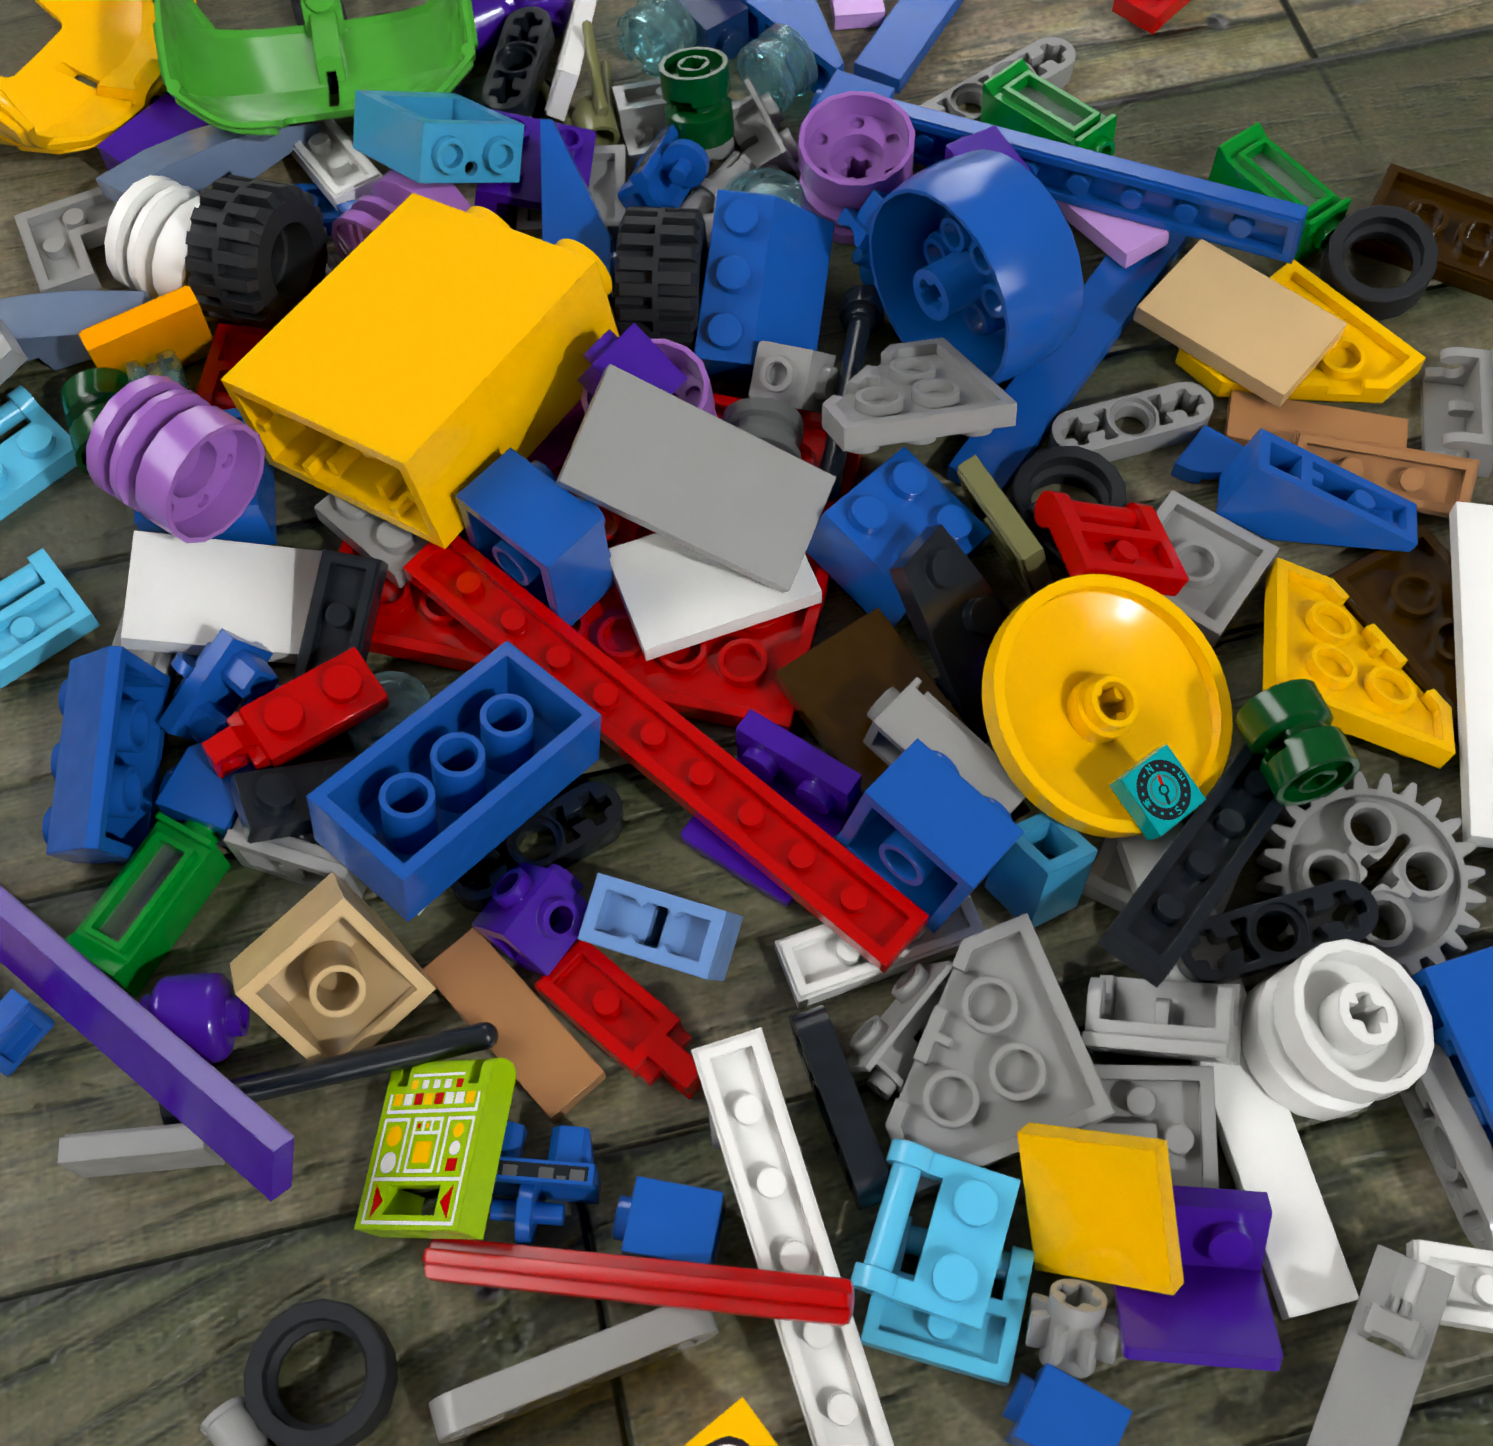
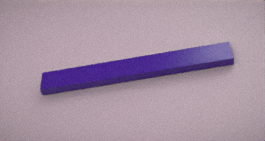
M0 885V962L266 1198L272 1201L291 1188L294 1135Z

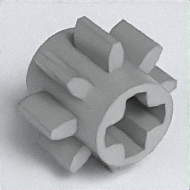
M1077 1279L1058 1280L1052 1284L1049 1297L1039 1293L1032 1294L1026 1325L1028 1330L1025 1344L1028 1347L1040 1348L1039 1360L1043 1366L1049 1363L1075 1379L1088 1377L1094 1372L1097 1360L1111 1365L1115 1363L1120 1338L1116 1310L1106 1309L1107 1297L1095 1285Z

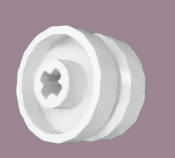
M1343 939L1321 943L1300 956L1292 964L1285 965L1267 976L1248 992L1243 1004L1241 1048L1250 1072L1270 1098L1298 1116L1327 1121L1353 1114L1368 1107L1374 1101L1393 1096L1408 1089L1426 1072L1434 1049L1432 1016L1420 988L1397 961L1372 945Z

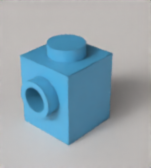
M1044 812L1016 824L1024 833L989 872L984 886L1015 917L1028 913L1034 928L1077 907L1098 852L1076 830L1059 823Z

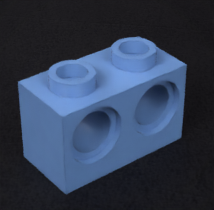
M598 873L578 940L706 980L725 981L744 916Z

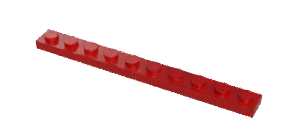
M459 535L446 549L429 542L402 567L410 582L491 649H497L508 640L601 714L600 739L880 971L885 973L927 925L929 919L927 913Z

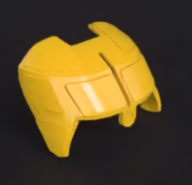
M34 0L42 9L61 23L62 29L17 74L12 77L0 76V144L16 146L21 151L59 155L87 151L97 147L98 144L149 107L150 100L154 95H162L167 88L163 84L153 31V23H156L153 1ZM80 75L98 84L97 89L74 78Z

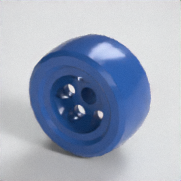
M985 149L967 152L928 166L908 178L880 201L872 217L870 227V264L875 287L884 311L903 343L944 338L994 383L1000 384L1048 358L1061 348L1075 332L1082 312L1084 290L1079 252L1071 228L1059 205L1042 182L1021 163L1001 152Z

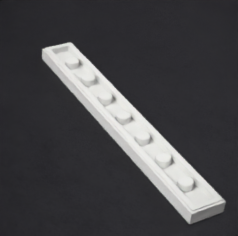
M1182 820L1161 837L1150 841L1144 835L1117 838L1118 844L1116 849L1133 893H1135L1184 826ZM1215 908L1209 917L1217 915ZM1205 935L1200 936V944L1191 954L1195 961L1207 960L1211 969L1216 970L1218 969L1217 961L1231 950L1228 942L1211 945ZM1177 965L1174 966L1169 975L1164 979L1168 981L1191 982L1182 975ZM1241 978L1223 983L1224 985L1240 984L1243 986ZM1244 988L1243 1004H1244V1002H1245V1000H1246V998H1247V994H1246L1245 988ZM1242 1048L1240 1052V1065L1191 1061L1193 1066H1214L1216 1132L1236 1190L1267 1192L1273 1213L1263 1267L1282 1320L1357 1301L1359 1299L1357 1290L1290 1110L1270 1098L1250 1072Z

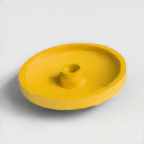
M1086 574L1065 578L1046 586L1021 603L1005 619L994 636L988 650L982 677V705L987 732L993 749L1012 782L1030 802L1052 819L1076 831L1098 837L1129 838L1144 835L1109 784L1154 749L1165 744L1172 750L1204 797L1207 796L1221 777L1228 760L1233 730L1231 699L1225 675L1211 645L1196 624L1177 605L1157 591L1136 581L1105 574Z

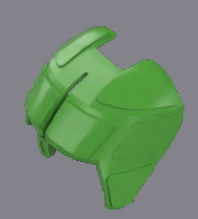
M152 0L155 5L156 23H153L158 63L161 78L167 88V92L175 98L176 104L209 125L236 135L277 136L280 134L281 129L286 128L289 124L354 116L355 90L452 93L473 68V62L476 59L475 50L478 47L471 0H427L426 4L403 11L344 20L341 0H300L305 25L252 30L216 29L193 0ZM336 71L340 106L330 107L327 72Z

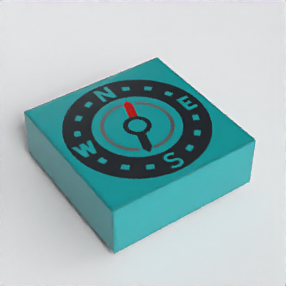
M1167 744L1154 749L1109 784L1148 841L1164 835L1206 800Z

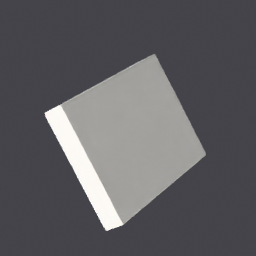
M134 530L121 646L133 650L166 653L184 652L189 655H200L206 644L213 642L219 631L223 628L247 641L262 643L274 653L268 662L296 664L322 551L210 539L199 543H185L172 534Z
M658 533L609 548L613 579L646 661L822 603V590L806 555L802 559L790 591L781 593Z

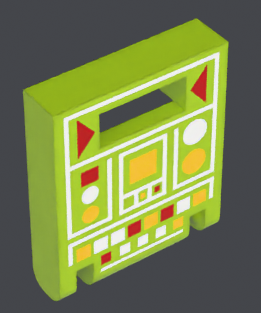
M499 1057L487 1060L433 1061L391 1072L354 1227L355 1230L385 1238L483 1240L516 1081V1068L510 1060ZM401 1189H439L434 1215H421L425 1198Z

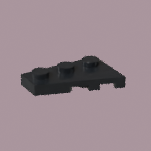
M942 524L927 526L890 567L889 571L917 639L925 641L929 647L940 674L934 679L936 685L947 700L951 701L953 708L968 728L986 744L990 738L986 728L982 705L984 664L995 634L1011 612Z

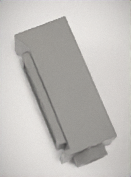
M918 677L901 693L892 686L870 708L867 716L873 722L863 743L888 766L918 738L931 750L939 751L951 759L956 765L960 776L983 796L991 797L1000 802L1010 814L1026 798L1012 782L996 753L928 691L923 695L917 690L922 682Z

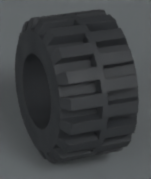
M228 175L227 178L220 177L213 182L212 189L206 188L201 194L200 205L198 208L194 207L190 217L192 223L190 231H187L185 244L188 245L185 265L186 270L190 272L188 282L193 293L197 294V301L202 310L209 311V316L218 320L272 330L326 277L328 236L326 227H323V214L320 207L315 206V199L309 192H304L301 187L238 175Z
M627 207L619 226L615 260V314L619 337L635 323L650 339H667L687 346L694 353L707 267L706 226L699 209Z

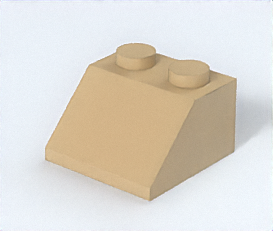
M334 871L230 962L235 995L308 1061L373 1047L437 989L433 981L380 916Z

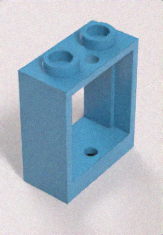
M355 90L353 148L417 183H519L524 124L456 93ZM468 162L473 163L472 170L469 173H466V164Z

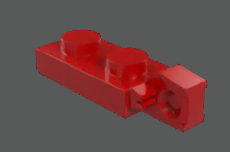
M353 647L239 708L238 712H235L226 719L229 727L201 744L207 759L220 779L251 762L257 770L270 765L273 768L281 767L383 711L390 705L389 698L356 647Z
M577 939L549 976L543 975L534 984L539 995L635 1079L639 1077L651 1087L662 1076L666 1082L688 1100L702 1087L694 1059L685 1051V1048L693 1040L683 1029L680 1018L591 943Z

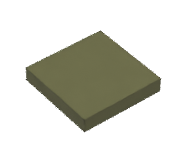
M976 454L958 465L957 475L971 512L992 532L987 538L1027 596L1031 597L1036 592L1052 584L1053 580L1043 547Z

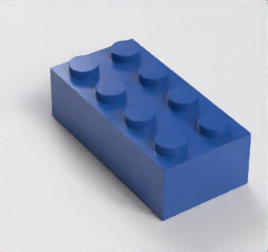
M507 640L306 796L314 839L402 918L409 922L599 760L601 714Z

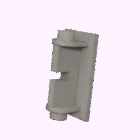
M745 79L744 82L751 95L743 100L738 99L732 102L734 137L742 151H744L743 154L752 160L757 169L758 177L756 182L769 189L776 188L783 182L784 176L792 171L795 172L800 180L801 172L796 162L799 159L798 143L788 127L780 132L777 124L785 120L769 91L760 96L750 79Z
M951 961L924 965L916 964L908 969L892 988L891 994L896 998L881 1017L875 1015L867 1020L856 1031L849 1043V1046L854 1050L846 1060L850 1072H871L872 1075L866 1083L872 1091L885 1100H889L894 1092L898 1094L902 1092L915 1060L913 1056L919 1044L913 1037L918 1031L923 1034L934 1006L938 1005L947 984L944 978L953 968Z

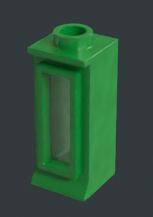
M1019 58L983 82L981 122L1113 156L1115 151L1114 136L1117 115L1112 113L1107 117L1033 73L1022 58Z
M1256 122L1218 146L1208 181L1308 206L1301 240L1294 258L1298 263L1316 251L1320 253L1325 252L1331 235L1338 224L1344 220L1352 201L1349 197L1342 200L1271 141L1259 122Z
M161 812L155 817L158 820L156 825L76 931L64 939L100 971L107 974L123 990L134 997H137L231 867V864L216 846L220 841V837L214 831L191 820H185L181 824Z

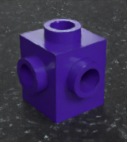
M520 862L516 868L511 869L498 880L492 890V899L472 923V926L516 966L548 977L571 945L578 939L588 903L579 895L583 889L582 884L566 869L554 863L545 868Z

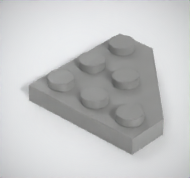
M935 338L889 345L881 352V364L879 366L866 365L848 381L847 394L845 396L832 395L822 404V428L843 451L868 454L877 451L883 445L903 442L911 445H927L933 443L936 437L956 434L979 437L990 434L992 429L1016 426L1017 402L947 340Z
M1028 913L963 939L951 965L953 969L938 1005L934 1006L913 1056L915 1060L899 1099H895L885 1123L891 1142L892 1139L911 1141L927 1147L933 1152L985 1168L1020 1154L1017 1132L1028 1122L1083 1129L1115 1116ZM920 1176L915 1195L938 1187L941 1183Z

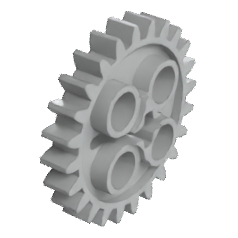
M1358 771L1345 784V789L1342 786L1325 797L1303 805L1285 806L1278 815L1283 825L1273 824L1263 837L1275 848L1265 849L1257 857L1256 861L1262 867L1274 871V873L1263 877L1256 884L1257 890L1276 894V897L1314 887L1309 877V869L1311 868L1327 873L1332 881L1343 879L1361 883L1367 875V869L1387 853L1397 837L1404 838L1407 846L1394 862L1387 866L1372 884L1373 889L1370 891L1377 902L1379 917L1386 923L1389 930L1388 940L1379 939L1370 933L1360 943L1372 945L1397 961L1409 976L1424 968L1445 962L1444 955L1453 958L1464 952L1467 946L1459 935H1469L1479 929L1480 923L1465 911L1474 910L1486 902V896L1468 888V884L1475 882L1485 875V869L1465 865L1463 859L1477 848L1476 842L1465 841L1456 843L1452 837V834L1463 822L1460 817L1441 823L1435 817L1442 803L1439 797L1421 806L1415 802L1417 796L1416 783L1411 782L1399 794L1393 793L1390 774L1386 773L1373 784L1372 788H1368L1364 775L1361 771ZM1351 822L1360 823L1372 832L1375 840L1374 846L1365 845L1354 837L1350 828ZM1406 865L1414 866L1424 873L1429 883L1428 891L1415 887L1409 881L1406 874ZM1334 898L1335 905L1320 916L1309 918L1311 940L1313 943L1319 941L1312 932L1320 925L1333 922L1332 913L1340 905L1337 898ZM1300 905L1299 907L1306 914V906ZM1354 906L1342 922L1347 931H1350L1349 923L1358 917V912ZM1267 915V916H1265V917H1273V918H1274V917H1280V916H1277V915ZM1288 921V925L1276 937L1279 942L1294 938L1293 928Z

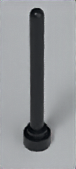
M855 285L847 289L843 294L839 319L847 334L835 390L836 396L843 397L847 394L848 381L863 369L869 336L883 324L885 311L877 289L873 286ZM828 433L820 469L835 476L836 479L827 502L835 500L840 494L848 451H843Z
M479 1022L229 1079V1081L256 1103L405 1069L427 1062L440 1061L488 1050L497 1043L499 1034L497 1028L492 1023ZM159 1103L164 1125L182 1123Z

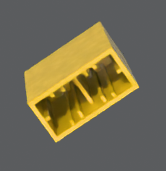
M412 193L220 380L245 423L260 435L265 450V458L270 465L446 549L465 528L456 495L510 447L527 459L581 399L583 386L577 379L591 366L583 355L609 329L619 338L607 297L612 291V280L607 268L599 257L580 242L572 239H561L554 245L511 229L502 218L487 208L472 206L464 212Z

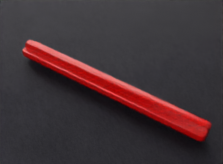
M432 1239L429 1247L424 1250L423 1254L425 1276L429 1280L437 1282L840 1327L850 1323L855 1305L853 1282L848 1278L472 1239Z

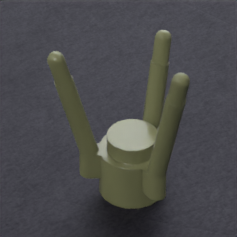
M585 20L582 23L593 95L584 96L576 102L571 118L567 113L564 121L559 119L558 121L561 124L595 131V146L616 145L620 139V134L616 123L615 102L612 93L613 75L611 62L608 59L602 60L600 69L593 25L589 20ZM544 79L540 92L547 102L550 87Z

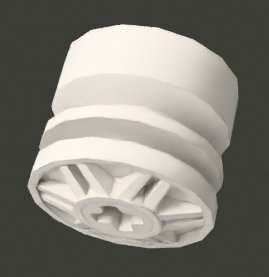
M149 175L133 183L119 198L109 218L104 241L106 264L114 279L134 291H145L152 299L185 285L190 286L188 283L190 272L186 270L185 265L188 248L185 241L187 231H190L192 223L190 217L194 207L198 208L200 205L201 194L195 189L182 186L177 181L166 176ZM202 310L206 322L218 320L209 316V311Z

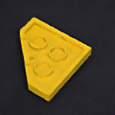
M1293 260L1292 264L1287 263L1269 277L1347 323L1342 337L1287 399L1383 403L1420 371L1426 359L1425 356L1297 261ZM1179 348L1175 363L1217 397H1230L1232 390L1253 393Z
M1277 557L1265 573L1263 691L1289 680L1308 679L1314 681L1334 717L1331 726L1341 728L1344 734L1353 735L1392 750L1401 756L1413 758L1441 769L1455 754L1452 707L1434 688L1425 693L1421 691L1401 669L1408 659L1375 624L1364 628L1343 605L1350 596L1333 578Z

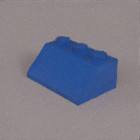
M718 189L694 354L703 361L709 379L751 384L757 348L761 341L817 351L834 234L833 222L776 195Z
M107 646L70 660L68 679L63 681L59 690V709L63 716L60 742L54 746L51 754L50 766L52 776L55 779L52 806L47 809L44 815L42 833L47 844L46 855L71 863L125 865L153 829L155 823V802L158 796L165 730L158 724V721L168 707L171 677L123 646Z

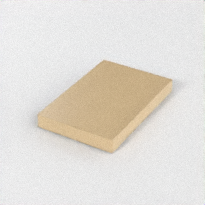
M1202 238L1136 307L1133 318L1134 321L1278 408L1342 337L1347 325L1343 320Z

